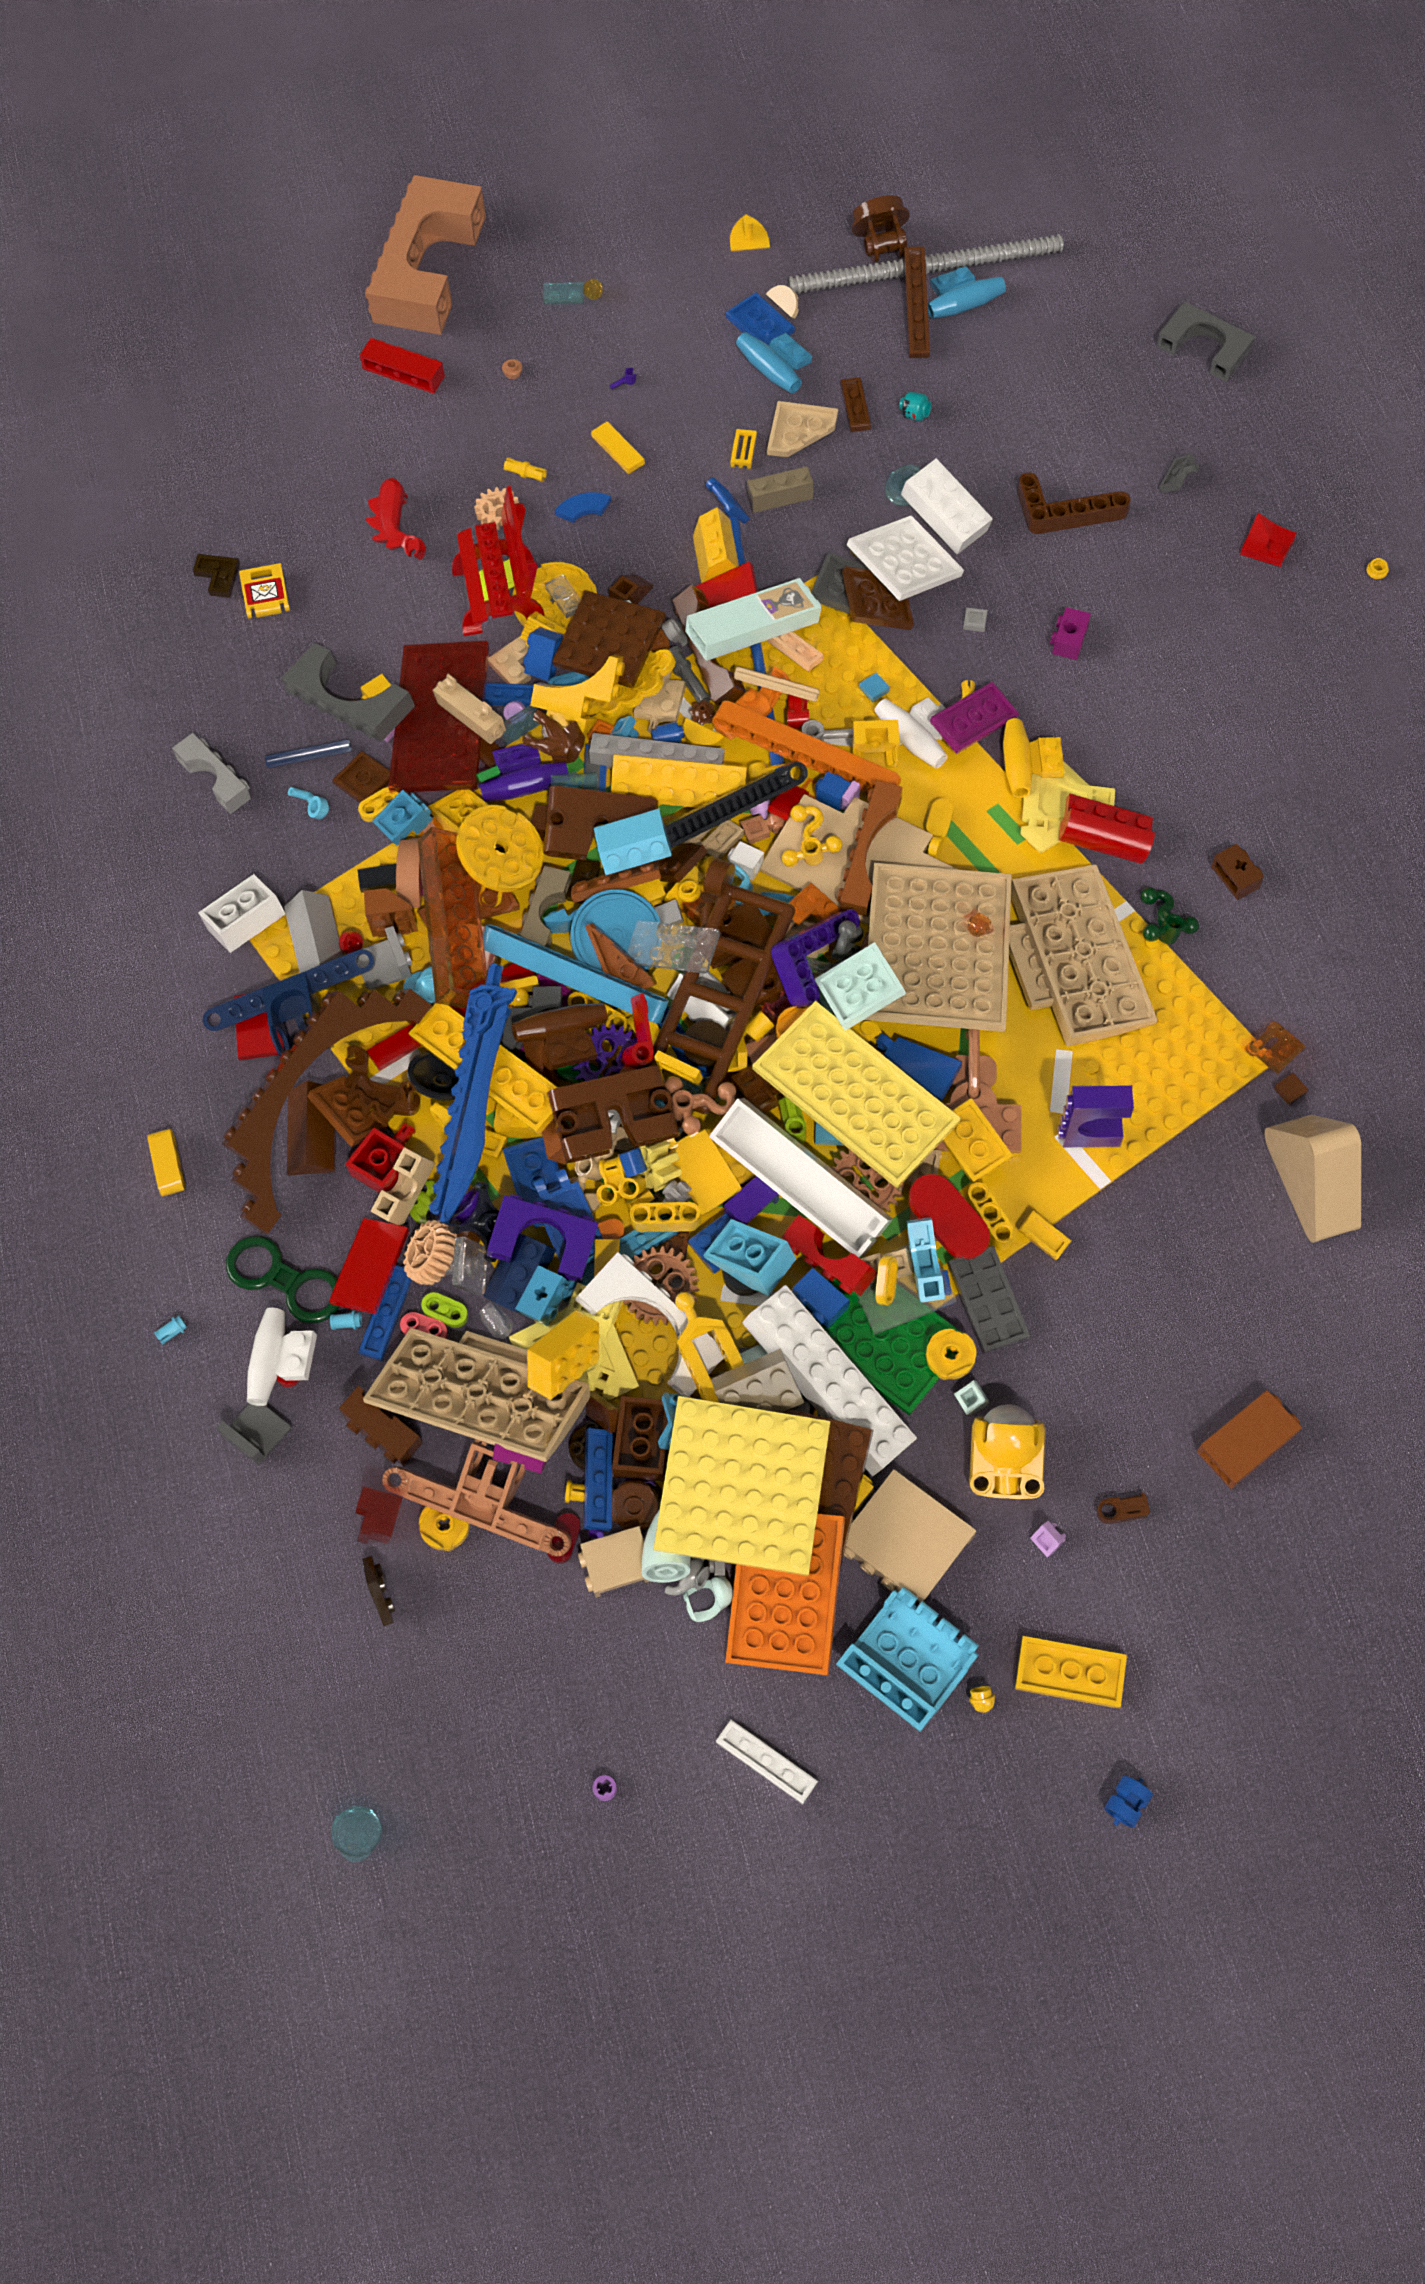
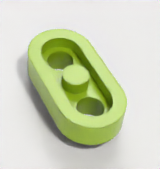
M436 1292L429 1293L422 1299L421 1307L427 1317L439 1320L452 1328H459L466 1324L468 1312L462 1303ZM434 1304L439 1305L436 1310H432L431 1306ZM460 1314V1318L456 1320L452 1319V1316Z

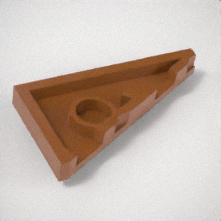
M594 923L585 926L603 972L643 989L657 984L654 978Z

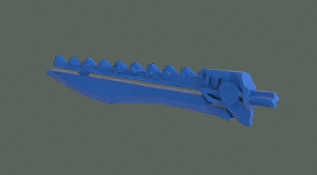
M495 963L489 965L486 985H479V987L470 990L463 1025L464 1031L462 1032L463 1039H466V1044L458 1051L459 1057L463 1060L455 1069L456 1077H459L458 1083L451 1089L452 1096H455V1101L447 1108L448 1114L452 1118L444 1127V1132L448 1135V1139L440 1146L444 1159L436 1166L437 1172L441 1175L440 1179L433 1185V1191L437 1193V1196L429 1205V1209L435 1215L441 1213L440 1221L447 1225L450 1223L449 1220L457 1210L472 1182L483 1152L490 1081L504 1027L511 1013L509 1004L513 1002L517 994L515 988L500 987L503 966Z

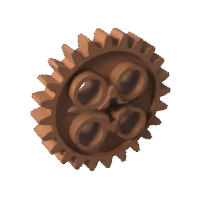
M850 1149L849 1154L841 1151L842 1159L834 1158L833 1160L837 1166L830 1168L842 1178L854 1176L855 1179L851 1185L862 1194H869V1199L873 1203L890 1213L891 1210L888 1205L891 1203L897 1206L898 1203L894 1198L895 1196L902 1197V1193L889 1181L886 1187L878 1188L876 1186L878 1180L884 1177L873 1168L863 1170L862 1164L864 1161ZM852 1166H856L864 1178L869 1180L873 1189L879 1194V1198H876L868 1187L862 1183L859 1176L852 1170ZM904 1183L899 1188H904Z
M662 1246L660 1252L657 1253L656 1249L652 1247L651 1254L649 1255L645 1250H642L643 1257L641 1259L636 1255L633 1256L636 1261L633 1266L639 1272L641 1270L646 1272L652 1278L651 1283L653 1285H656V1283L663 1284V1289L669 1293V1299L674 1304L675 1298L679 1293L689 1292L692 1294L700 1290L699 1287L693 1285L699 1281V1278L691 1276L696 1272L695 1267L688 1268L691 1264L689 1259L682 1262L684 1258L683 1253L680 1252L675 1257L674 1248H671L666 1253L665 1247ZM661 1264L663 1266L662 1271L657 1275H653L651 1273L652 1267ZM672 1268L673 1271L669 1275H667L668 1270ZM682 1278L680 1287H671L673 1279ZM623 1301L625 1305L632 1304L628 1311L630 1313L637 1311L636 1319L639 1320L644 1316L645 1324H648L653 1319L655 1326H658L660 1320L666 1326L668 1325L666 1316L655 1307L640 1301Z

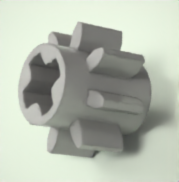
M674 1180L662 1191L666 1197L662 1202H689L692 1197L688 1192L692 1188L685 1181L677 1183Z

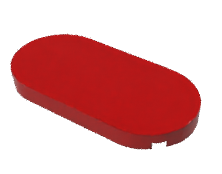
M936 1174L923 1175L913 1183L909 1191V1206L918 1219L931 1217L934 1237L946 1251L959 1259L970 1260L980 1256L986 1250L990 1241L988 1226L946 1178Z

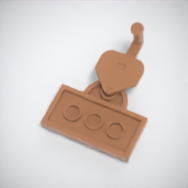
M968 1029L965 1032V1037L969 1040V1055L954 1057V1059L962 1062V1068L952 1083L956 1089L951 1095L950 1103L943 1104L952 1111L972 1098L1011 1153H1021V1105L997 1104L996 1095L991 1089L997 1078L996 1063L989 1056H980V1030ZM943 1142L935 1148V1150L949 1151Z

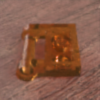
M1271 1022L1266 1027V1031L1255 1041L1247 1044L1245 1049L1250 1056L1259 1058L1278 1075L1306 1046L1279 1023ZM1272 1037H1277L1279 1040L1271 1048L1266 1050L1263 1047Z

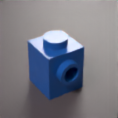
M827 772L824 778H820L816 783V800L840 811L842 808V797L851 783L844 780L840 775Z

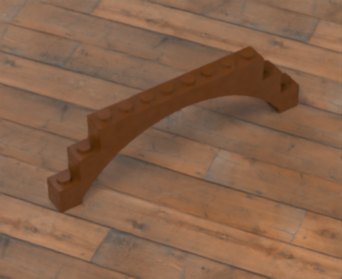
M412 989L399 990L392 998L394 1003H391L376 990L364 991L356 1001L358 1005L340 991L327 993L321 1001L323 1006L318 1012L314 1011L308 1018L307 1023L309 1025L304 1031L300 1030L294 1037L293 1042L295 1044L290 1050H285L279 1058L281 1063L277 1069L273 1068L265 1078L267 1080L263 1088L259 1087L251 1097L253 1099L249 1107L245 1106L237 1116L239 1120L234 1127L230 1126L224 1133L223 1138L225 1140L222 1142V1145L244 1160L243 1163H238L232 1171L234 1176L230 1181L253 1197L252 1200L248 1199L241 1208L243 1212L239 1217L261 1233L269 1234L282 1215L276 1209L272 1192L270 1174L271 1148L279 1114L294 1084L319 1055L348 1035L361 1029L387 1022L407 1021L411 1025L419 1024L432 1005Z

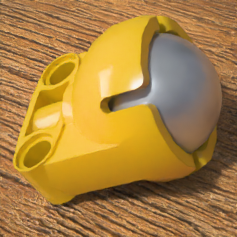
M1011 1404L995 1407L985 1417H976L972 1425L969 1484L972 1491L977 1495L993 1498L1032 1499L1041 1496L1044 1491L1046 1440L1044 1422L1034 1420L1025 1409ZM979 1476L988 1479L987 1485L983 1488L974 1486V1480ZM1030 1479H1035L1039 1483L1034 1491L1025 1489V1484Z

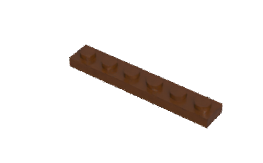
M905 247L904 262L909 358H929L930 343L925 247Z

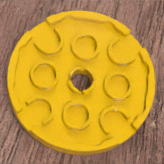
M549 562L541 564V567L537 568L531 598L543 607L546 618L568 629L585 590L597 593V590L589 575L581 568L564 562ZM515 587L512 596L517 595ZM553 597L560 598V600L554 602V604H552V601H550V599ZM514 611L518 621L525 626L526 617Z
M500 805L482 806L472 811L464 819L457 832V853L463 867L474 880L489 889L499 892L521 890L528 886L541 871L540 868L544 859V848L541 838L532 823L519 812L515 814L507 810L505 806ZM496 844L504 847L505 854L495 850Z

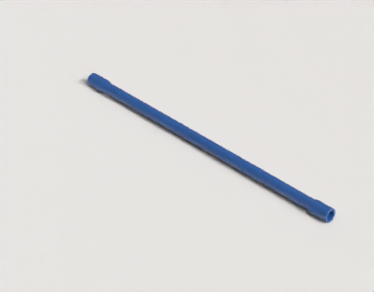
M732 516L729 519L731 520L740 566L746 563L741 541L739 519ZM761 642L751 645L755 671L766 674ZM772 708V712H770L766 717L775 720L774 711ZM771 751L769 752L771 766L785 764L783 756Z

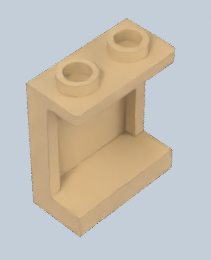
M639 1526L580 1544L582 1552L578 1553L581 1567H587L589 1576L584 1577L588 1592L594 1591L596 1598L601 1596L600 1593L642 1580L645 1583L650 1582L642 1576L644 1541Z

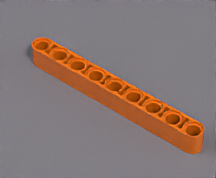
M723 701L712 719L714 726L722 731L792 761L801 762L806 767L824 775L830 772L840 775L850 783L855 781L860 784V790L869 793L870 788L874 789L876 781L897 786L901 782L900 776L894 771L733 702Z

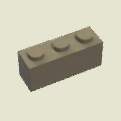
M808 466L748 480L747 497L753 513L813 499V480Z

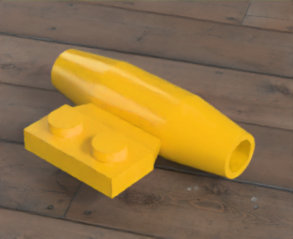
M1013 718L1006 722L1003 740L1005 770L1014 797L1024 798L1030 794L1032 773L1040 775L1041 778L1064 777L1065 770L1061 737L1038 738L1029 743L1022 720Z

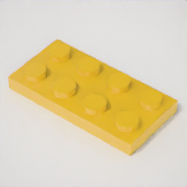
M1023 1636L1015 1690L1120 1709L1127 1655Z

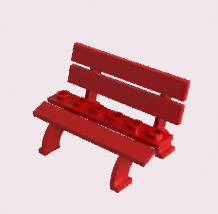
M511 486L506 487L505 503H503L501 512L505 539L499 540L495 522L474 525L477 544L473 543L471 527L457 533L460 552L453 559L452 574L453 577L465 576L470 609L462 620L464 636L483 633L482 623L488 621V616L492 615V618L514 615L513 611L523 614L526 617V621L535 611L545 616L543 607L531 598L538 566L537 562L533 560L530 549L523 544L521 537L526 511L525 505L514 503ZM502 554L509 556L517 594L515 596H510ZM480 558L489 599L487 601H484L477 560Z

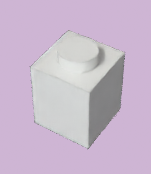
M740 841L736 848L733 847L730 850L727 859L743 869L748 874L750 880L753 881L764 861V852Z

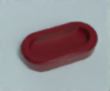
M571 1513L559 1516L554 1527L566 1531L572 1541L569 1551L562 1556H552L547 1553L549 1559L556 1564H563L570 1560L581 1531L578 1517ZM554 1536L552 1538L553 1547L563 1549L564 1539Z

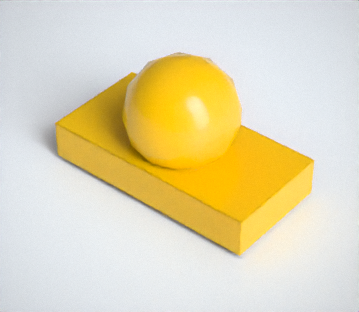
M531 976L500 983V987L515 988L517 994L509 1006L511 1008H524L528 1004V992H532L533 987H539L537 976Z

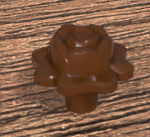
M706 700L699 703L695 702L693 708L690 709L692 721L698 722L702 726L706 723H712V718L716 714L713 710L714 705L712 703L708 704Z

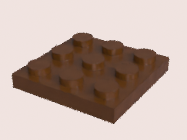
M845 566L842 574L853 622L905 630L913 628L914 621L908 598L899 601L871 570Z

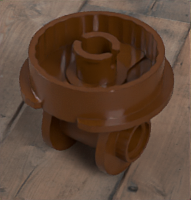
M893 195L881 196L857 206L852 213L854 220L851 226L852 233L856 236L864 237L865 252L867 256L871 257L872 262H878L879 254L895 251L898 258L903 257L904 248L907 247L905 230L900 227L909 220L910 213L904 207L902 199Z

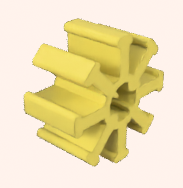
M666 1140L660 1143L640 1146L647 1171L638 1175L645 1176L646 1190L654 1188V1191L657 1192L666 1188L667 1185L675 1180L674 1178L681 1176V1169L672 1165L673 1162L679 1160L677 1152L668 1155L670 1143Z

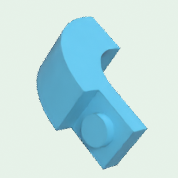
M929 1217L906 1221L910 1258L919 1300L922 1303L945 1299L943 1277L936 1253L932 1219Z

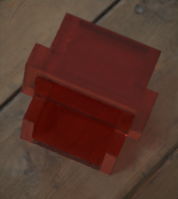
M363 1486L355 1514L364 1516L357 1542L367 1544L368 1540L372 1539L388 1544L403 1497Z

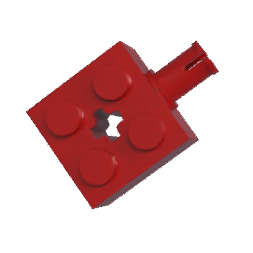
M403 1123L394 1137L390 1138L373 1127L345 1163L350 1175L378 1193L381 1190L390 1191L397 1183L399 1176L398 1171L393 1169L405 1144L415 1134V1129L410 1125L407 1127L408 1124Z

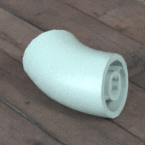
M658 1511L652 1520L644 1542L642 1576L646 1580L658 1583L678 1581L690 1574L691 1557L653 1551L659 1517Z

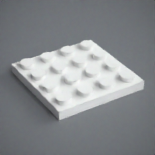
M912 516L849 538L847 546L899 601L959 578L964 572V569Z

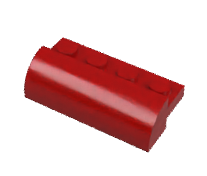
M1070 793L1066 797L1065 814L1060 822L1058 840L1142 864L1150 853L1155 837V832H1152L1153 817Z

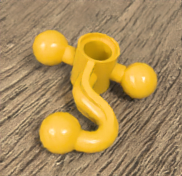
M800 804L795 805L791 809L790 816L796 822H803L808 815H813L815 819L804 828L801 850L796 852L789 849L783 853L781 859L787 867L796 866L799 860L802 859L808 865H817L823 859V852L837 853L843 846L842 840L836 835L828 837L825 843H820L817 838L812 837V833L822 825L824 820L822 811L816 806L805 807ZM810 850H816L814 853H808Z

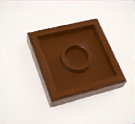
M361 751L332 781L334 785L361 803L366 798L385 788L395 776L390 770Z

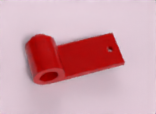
M644 993L630 998L638 1043L627 1047L622 1054L624 1064L635 1068L649 1064L654 1057L648 1019V1005Z

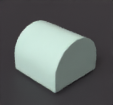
M973 1380L954 1394L966 1415L975 1414L990 1403L976 1380Z

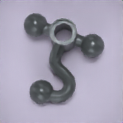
M844 921L839 925L838 931L840 936L832 952V958L836 959L837 962L832 963L829 970L860 951L861 947L855 945L864 935L863 929L860 926L856 928L855 924L851 921Z

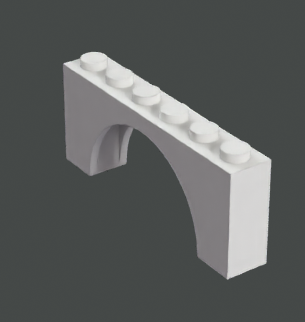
M618 1252L575 1298L593 1316L603 1307L618 1301L634 1300L647 1303L666 1316L675 1330L677 1339L689 1322L685 1312L679 1310L669 1299L670 1295L666 1290L651 1283L652 1278L642 1270L639 1272L633 1266L634 1262L627 1255H621ZM706 1333L691 1341L709 1375L723 1359V1356L715 1339ZM679 1350L676 1368L667 1384L681 1396L690 1397L697 1387Z

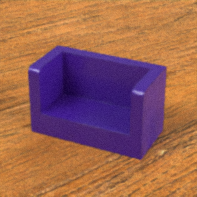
M756 1176L724 1205V1214L727 1213L731 1219L748 1225L771 1202L776 1204L779 1201V1194Z

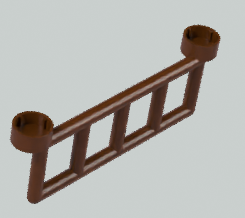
M714 858L709 865L703 885L704 893L718 898L653 1045L654 1057L658 1050L666 1053L668 1046L671 1045L716 1061L703 1091V1094L708 1095L714 1101L718 1095V1087L725 1079L774 961L771 949L776 943L784 940L795 914V908L792 904L732 885L735 864L719 858ZM732 899L779 915L764 950L717 935ZM711 947L758 963L743 999L696 983ZM690 996L737 1012L722 1048L675 1032ZM653 1057L652 1061L645 1065L644 1068L657 1065L655 1058ZM624 1065L619 1074L637 1070L638 1068ZM678 1104L681 1107H686L685 1104ZM705 1106L693 1109V1111L701 1114H708L711 1111Z

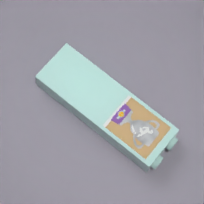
M798 578L688 615L685 632L704 659L708 661L818 623L821 604L811 594L809 587Z

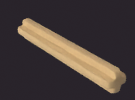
M737 667L734 673V678L814 702L817 701L819 696V689L743 667Z

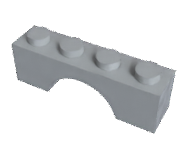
M192 733L172 748L177 761L190 774L198 771H207L217 776L212 790L216 800L229 814H232L251 799L248 792L250 787L242 778L239 780L230 765L225 766L220 755L216 751L211 752L209 745L203 738L198 739Z

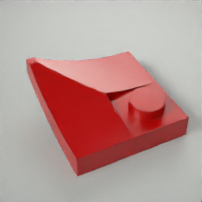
M1257 513L1247 539L1241 548L1240 555L1281 567L1296 539L1297 533L1283 528L1267 519L1261 513Z

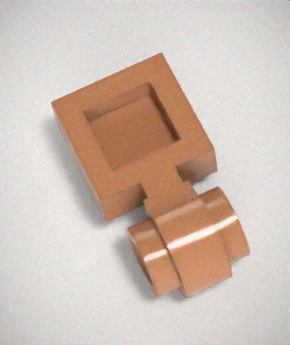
M770 813L766 818L767 820H764L762 815L740 823L750 845L770 837L769 830L774 834H780L786 824L785 820Z

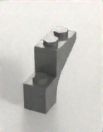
M561 986L533 987V995H529L528 999L529 1008H510L511 1013L507 1018L500 1045L517 1056L523 1047V1042L515 1041L512 1033V1024L534 1014L563 1007Z

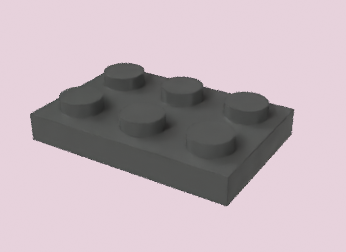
M828 552L811 594L820 604L850 614L842 571L845 566L867 569L868 567Z

